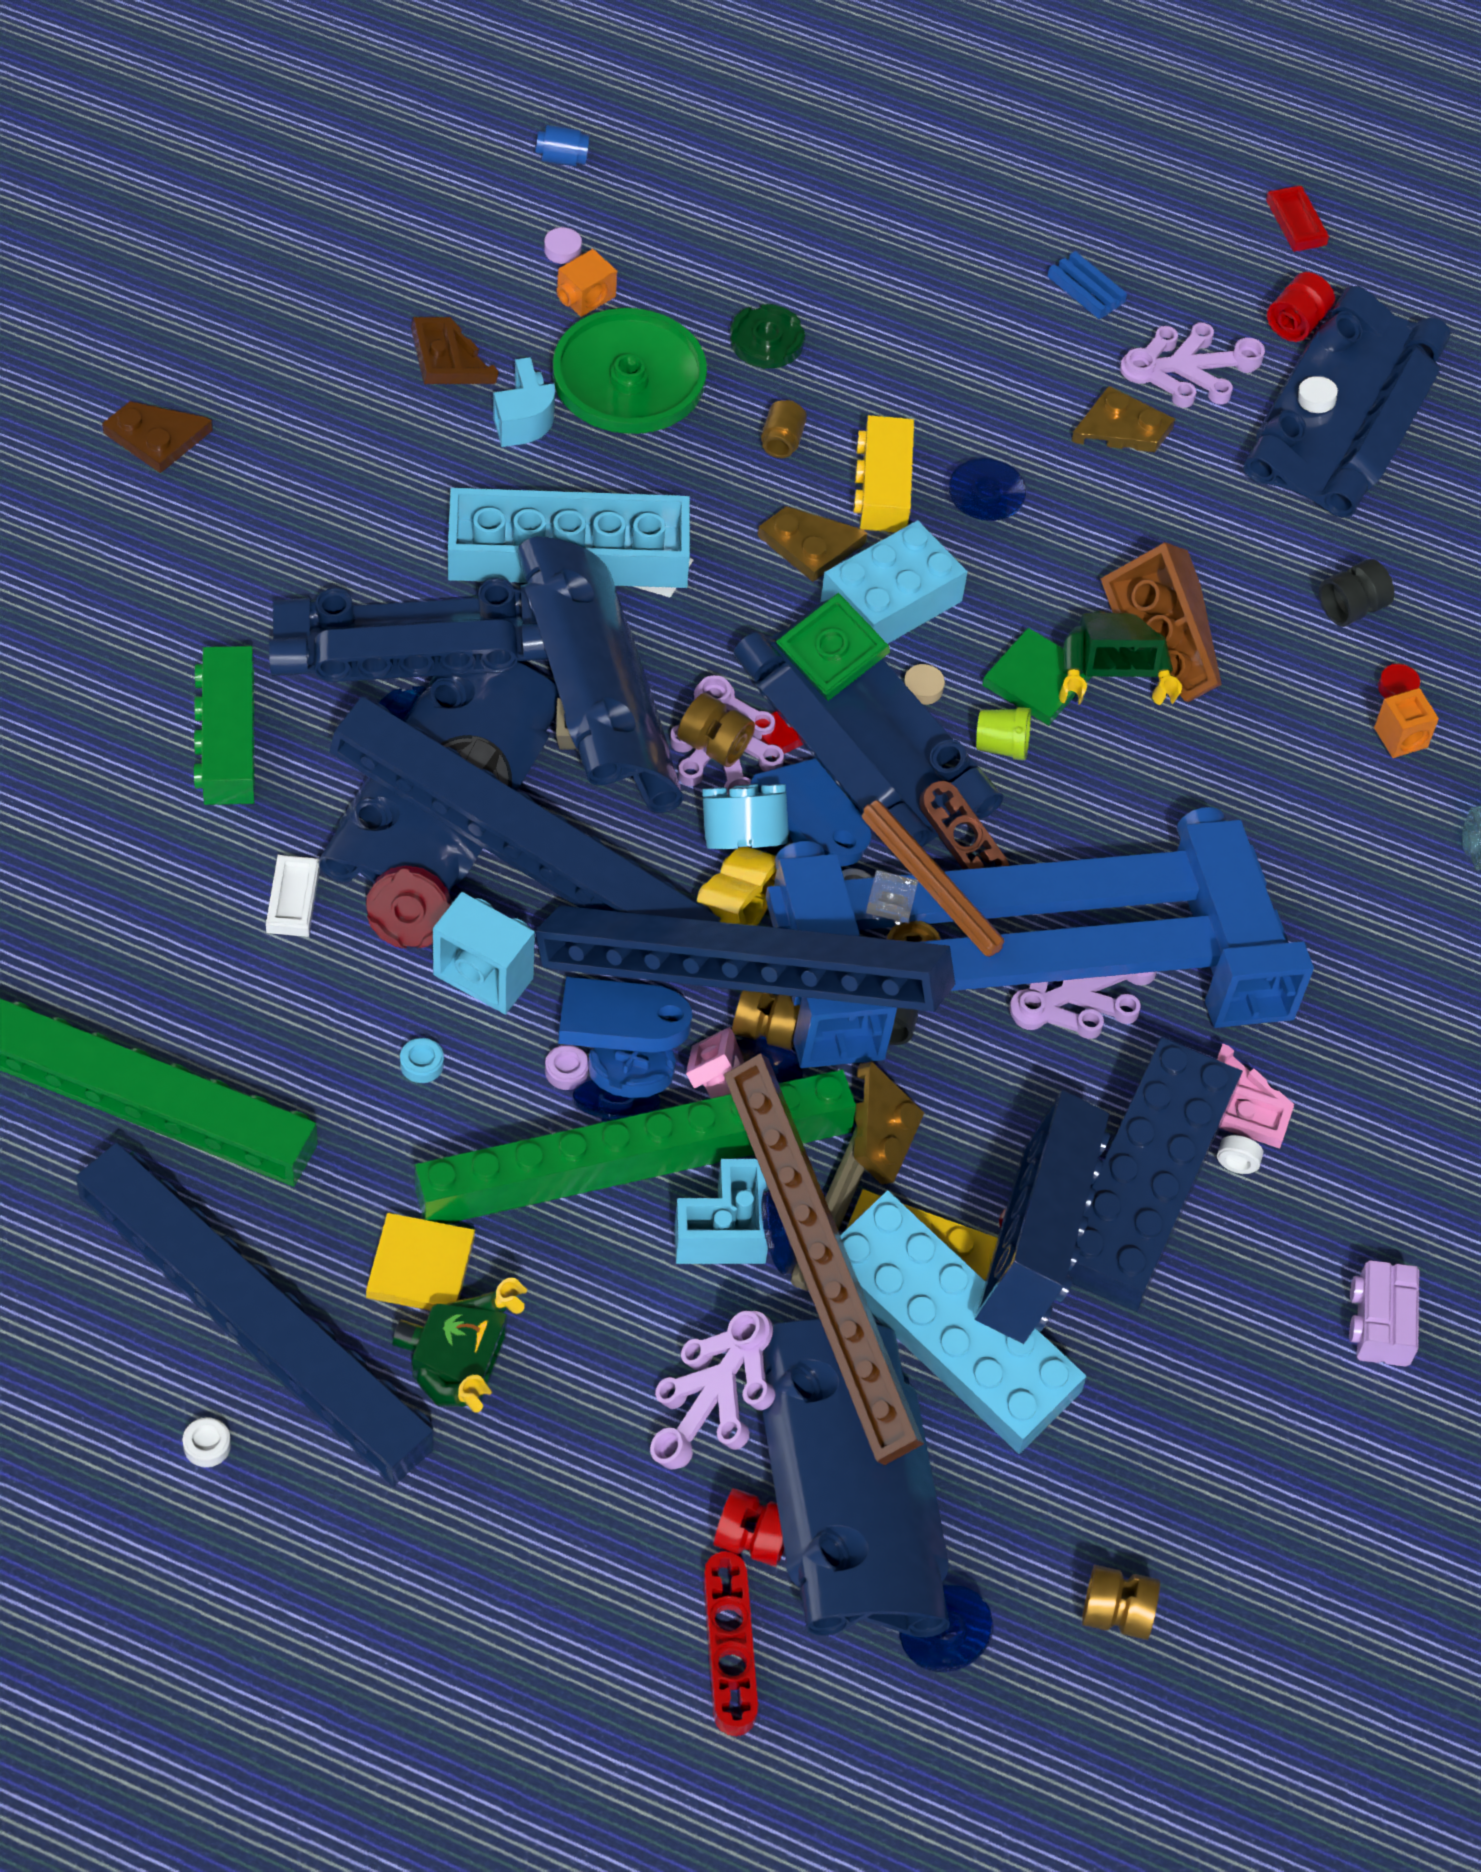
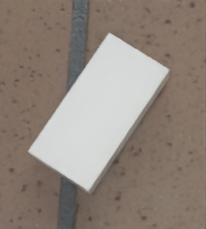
M278 855L266 920V933L309 937L320 873L319 858Z

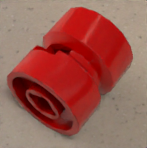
M1299 273L1268 308L1267 319L1269 325L1275 333L1288 341L1299 342L1304 340L1334 306L1335 295L1333 289L1323 277L1315 273Z
M733 1488L723 1509L713 1545L736 1554H740L745 1549L749 1550L751 1559L777 1568L784 1552L777 1503L770 1501L765 1506L760 1505L758 1496ZM747 1521L757 1522L754 1533L745 1529Z

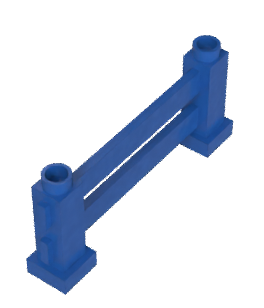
M1213 807L1199 808L1191 811L1179 821L1177 833L1180 843L1175 852L944 871L986 919L1178 901L1188 902L1193 917L1000 934L1005 941L1002 945L1003 948L991 957L985 956L969 937L918 942L950 946L955 977V986L951 991L1211 967L1213 978L1205 998V1004L1214 1028L1294 1020L1314 970L1305 942H1288L1277 909L1274 910L1266 889V879L1254 847L1249 843L1242 821H1226L1224 813ZM811 841L795 842L778 852L775 857L777 870L774 886L767 887L765 897L773 928L860 936L859 930L894 927L898 923L923 921L927 924L955 922L912 874L844 880L838 855H825L823 847ZM791 996L793 1005H800L793 1038L800 1068L885 1060L897 1012L896 1007Z

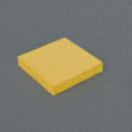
M387 1213L366 1289V1298L431 1311L432 1306L435 1304H447L458 1301L475 1240V1230Z

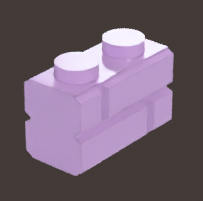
M1370 1260L1365 1263L1360 1276H1353L1350 1301L1358 1303V1316H1352L1349 1340L1350 1342L1357 1343V1358L1360 1361L1375 1363L1384 1361L1386 1364L1406 1367L1411 1365L1418 1350L1419 1269L1416 1266L1401 1264L1392 1266L1390 1263Z

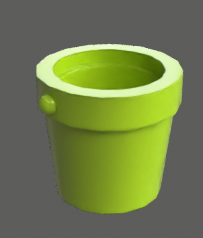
M1017 707V709L980 710L976 738L977 750L1013 757L1014 760H1026L1030 740L1031 709Z

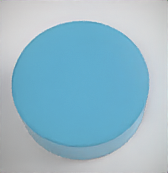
M417 1038L405 1044L400 1053V1068L403 1075L416 1083H428L438 1078L444 1068V1054L440 1045L427 1038Z

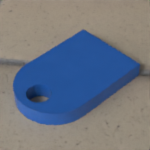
M816 758L758 773L753 776L750 784H758L759 792H761L762 785L786 784L788 836L794 843L800 841L818 843L823 847L825 855H838L840 866L852 865L862 858L871 841L870 827L862 819V814ZM835 841L844 844L847 848L838 845Z
M566 977L558 1044L638 1052L668 1051L678 1047L688 1038L691 1031L692 1009L684 997L665 987ZM664 1019H673V1020H676V1021H675V1022H668V1021H665Z

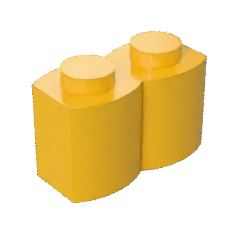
M739 847L730 856L725 858L721 866V872L702 885L698 892L697 903L707 906L713 914L721 918L720 922L757 926L768 907L765 898L767 887L774 886L777 872L775 866L776 856L750 847Z

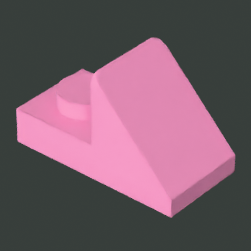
M730 1027L692 1045L686 1075L694 1088L703 1084L711 1099L731 1094L724 1074L744 1063L735 1035Z

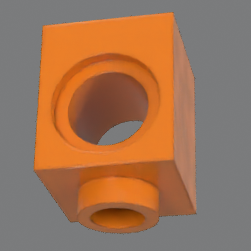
M591 249L558 269L557 295L565 306H570L582 317L616 297L617 270L594 249Z
M1418 688L1385 698L1374 729L1392 758H1396L1428 748L1439 718L1421 689Z

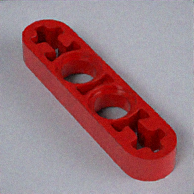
M723 1551L709 1558L705 1565L703 1580L713 1717L720 1731L730 1736H740L753 1728L758 1711L748 1575L745 1562L740 1556L733 1552ZM723 1567L728 1568L729 1574L732 1575L730 1596L722 1597V1579L718 1576L719 1569ZM733 1610L741 1617L742 1624L736 1630L726 1631L716 1624L715 1617L721 1611ZM736 1655L745 1662L746 1669L740 1675L728 1676L720 1670L718 1663L724 1656ZM739 1689L740 1710L745 1711L742 1714V1719L738 1721L733 1720L730 1712H725L729 1710L730 1690Z

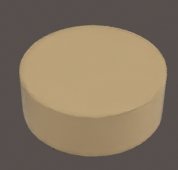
M919 664L911 667L906 672L904 684L923 705H929L941 698L945 679L941 671L934 666Z

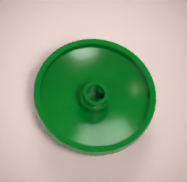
M617 308L594 313L572 325L561 337L554 352L553 382L559 398L578 418L603 430L625 434H639L667 428L690 414L699 403L705 390L707 363L700 343L683 325L657 312L637 308Z

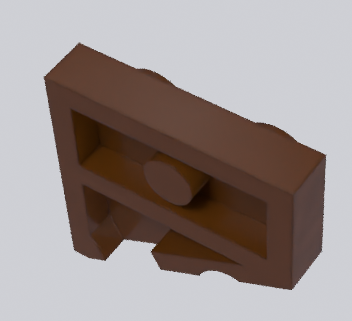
M413 317L411 330L424 384H496L499 374L498 369L494 365L486 366L478 357L479 348L471 339L462 334L461 328L451 317Z

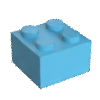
M461 892L433 927V975L506 1015L533 980L535 931L531 930L522 920L517 918L511 919L496 911L485 900L480 898L474 899Z

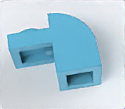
M530 357L515 359L516 389L493 393V419L501 447L525 444L538 440L553 425L554 383L544 385L541 372L534 371Z

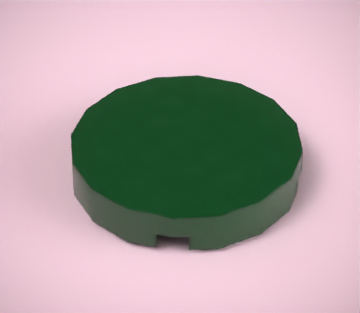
M761 304V308L751 310V306L743 309L734 317L729 335L731 348L737 357L747 364L763 369L780 368L791 364L801 355L805 342V331L797 315L788 309L773 304Z

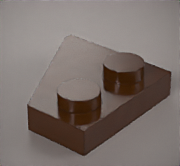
M131 401L102 423L103 433L159 473H162L213 431L212 420L207 417Z

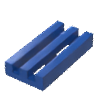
M1076 251L1070 254L1069 260L1066 258L1060 260L1058 267L1055 264L1049 267L1047 277L1099 320L1126 301L1127 293Z

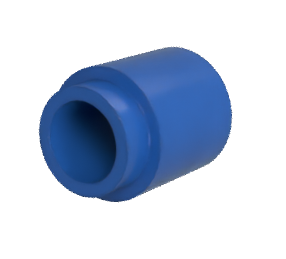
M546 125V132L538 131L535 153L542 154L541 162L576 167V163L586 164L590 135L581 134V130Z

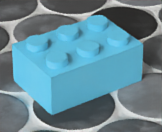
M917 520L824 572L821 602L831 599L839 592L888 644L962 602L968 571Z

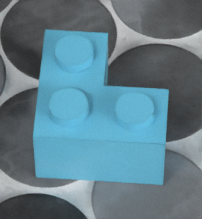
M721 1159L718 1198H677L675 1217L676 1264H766L769 1243L767 1183L757 1159Z

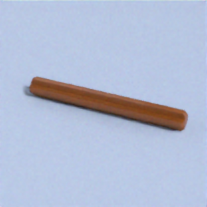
M875 800L871 804H867L863 809L862 819L971 941L987 957L1000 952L1005 942L1000 933L880 801Z

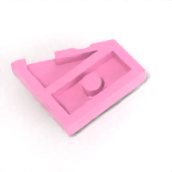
M1222 1044L1217 1060L1238 1068L1243 1072L1235 1096L1220 1129L1280 1149L1294 1104L1280 1091L1272 1089L1268 1085L1267 1080L1255 1069L1249 1071L1233 1056L1234 1050L1230 1046Z

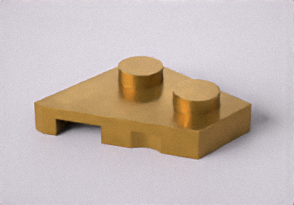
M1108 386L1074 430L1072 442L1084 444L1085 438L1106 440L1107 447L1119 449L1130 447L1137 451L1155 453L1172 431L1175 418Z
M786 506L759 526L758 537L814 582L824 575V572L833 568L866 543L867 532L863 529Z
M873 1062L863 1063L857 1069V1077L865 1079L864 1102L856 1103L855 1121L857 1123V1135L855 1136L854 1159L880 1184L893 1183L924 1112Z

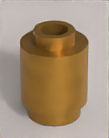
M791 400L777 401L769 409L761 440L764 450L773 457L787 458L799 446L807 414L796 402Z

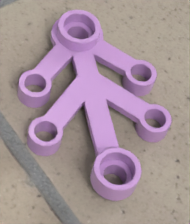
M1197 323L1192 327L1191 335L1172 357L1158 358L1163 351H1172L1176 347L1178 333L1174 328L1162 326L1157 329L1155 338L1145 349H1132L1123 357L1120 371L1131 382L1139 384L1151 382L1171 393L1173 403L1181 408L1193 405L1196 388L1191 383L1177 381L1166 373L1175 372L1208 390V397L1213 403L1225 404L1231 398L1232 384L1226 379H1218L1201 369L1236 366L1239 371L1250 373L1261 366L1265 348L1256 339L1243 338L1236 343L1234 351L1194 355L1200 348L1209 347L1214 335V329L1209 324Z
M717 675L704 678L695 688L694 700L700 694L707 693L711 696L719 697L717 700L726 705V712L736 710L753 720L754 723L759 719H767L770 725L766 728H760L755 724L752 739L745 752L759 759V766L765 772L783 767L784 753L782 749L776 745H767L758 740L762 738V735L770 734L774 730L775 719L773 715L765 711L759 712L734 698V689L725 678ZM676 725L671 730L670 744L678 752H688L693 747L677 739L679 725ZM706 748L702 750L696 749L690 758L684 759L679 764V780L684 785L695 786L702 781L703 768L711 759L706 754ZM768 756H774L778 760L774 762H769L765 758ZM739 759L731 767L723 766L727 779L724 786L727 788V794H730L729 789H732L735 785L750 784L751 779L743 776ZM688 769H694L697 771V773L694 775L686 774L684 771Z
M1157 972L1064 980L1061 987L1046 992L1048 982L1031 983L1029 989L1020 990L1012 997L1010 1013L1015 1023L1023 1029L1035 1030L1048 1022L1076 1031L1084 1038L1093 1039L1100 1035L1104 1019L1100 1013L1113 1016L1121 1023L1130 1024L1136 1021L1141 1008L1139 1000L1133 995L1124 994L1115 999L1095 992L1124 980H1128L1135 985H1147L1154 980ZM1072 1003L1088 1009L1078 1015L1058 1007ZM1026 1005L1036 1006L1037 1009H1030ZM1128 1006L1132 1008L1133 1011L1125 1012L1120 1007ZM1092 1021L1096 1024V1027H1088L1083 1022Z
M759 1311L740 1312L730 1321L727 1332L704 1340L691 1339L683 1346L681 1351L683 1362L694 1370L701 1371L677 1379L672 1377L663 1379L656 1388V1398L666 1407L676 1409L683 1405L688 1395L700 1391L701 1393L677 1429L665 1428L659 1431L653 1438L650 1452L656 1462L667 1469H678L687 1465L692 1457L691 1441L717 1402L720 1416V1425L717 1429L719 1441L734 1450L743 1447L747 1443L749 1429L739 1419L735 1376L743 1362L747 1378V1384L743 1389L745 1402L757 1410H764L775 1399L774 1388L765 1381L762 1352L771 1341L773 1327L770 1319ZM701 1349L700 1355L693 1360L694 1354ZM727 1352L719 1365L705 1369L711 1363L714 1355ZM675 1388L674 1394L668 1398L669 1392ZM763 1389L762 1395L755 1400L756 1393ZM737 1428L735 1436L729 1439L731 1431Z

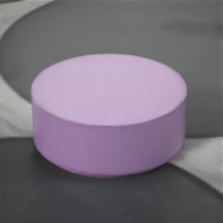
M556 228L545 236L544 252L551 261L567 264L581 255L582 239L576 231L569 228Z
M561 1045L549 1052L545 1062V1074L547 1080L553 1086L563 1090H572L580 1087L586 1081L589 1073L588 1057L583 1050L573 1045Z

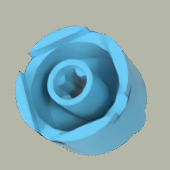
M758 784L735 785L732 789H729L730 794H727L726 787L702 789L707 849H738V847L747 846L756 848L788 844L786 784L762 785L761 792H759Z

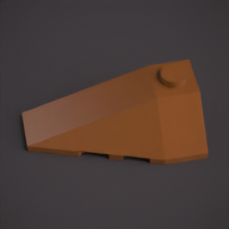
M1165 542L1101 578L1113 613L1135 614L1154 631L1161 633L1165 637L1173 667L1170 676L1177 678L1181 682L1182 691L1180 696L1184 701L1190 702L1222 685L1201 584L1188 550Z

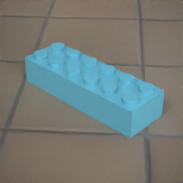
M451 488L448 580L487 581L493 578H501L509 582L526 583L517 550L524 541L538 536L561 539L588 549L606 564L615 586L687 588L690 560L689 496Z
M888 1190L840 1235L872 1315L884 1327L892 1329L896 1334V1338L1018 1454L1082 1392L1087 1376L1038 1330L1034 1329L1027 1341L1022 1344L974 1320L985 1281Z

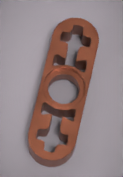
M938 781L928 786L920 796L921 811L963 870L984 867L978 856L971 860L966 856L980 848L982 844L987 850L979 854L986 863L994 861L997 867L1009 866L1002 851L953 784L946 781ZM935 791L937 795L945 793L949 798L945 806L952 815L959 810L962 816L957 817L945 826L942 821L947 819L949 815L942 807L936 810L932 807L931 802L935 799L932 792ZM958 824H967L974 830L975 840L971 846L963 847L955 841L953 833Z

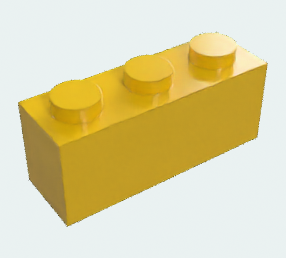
M868 415L866 431L859 430L857 454H864V459L857 460L855 483L862 484V490H855L854 513L861 514L860 529L896 533L908 526L911 508L914 419Z

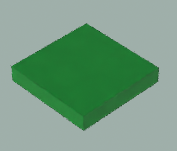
M839 592L776 641L778 649L827 701L891 652L889 645Z
M1027 628L984 676L982 686L1013 705L1030 708L1031 715L1048 726L1076 696L1075 692L1068 691L1065 704L1059 699L1063 682L1068 677L1067 674L1063 673V648L1030 628ZM1084 673L1080 674V677H1082L1086 681V683L1091 678L1086 677Z

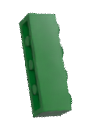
M252 646L203 647V664H195V687L202 688V696L194 698L195 721H202V730H194L195 755H202V763L194 764L195 789H203L204 805L255 804Z

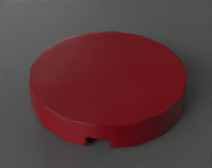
M406 865L391 868L377 877L367 895V918L370 927L382 940L394 947L406 949L407 946H418V949L433 943V927L452 905L448 889L437 876L423 868Z

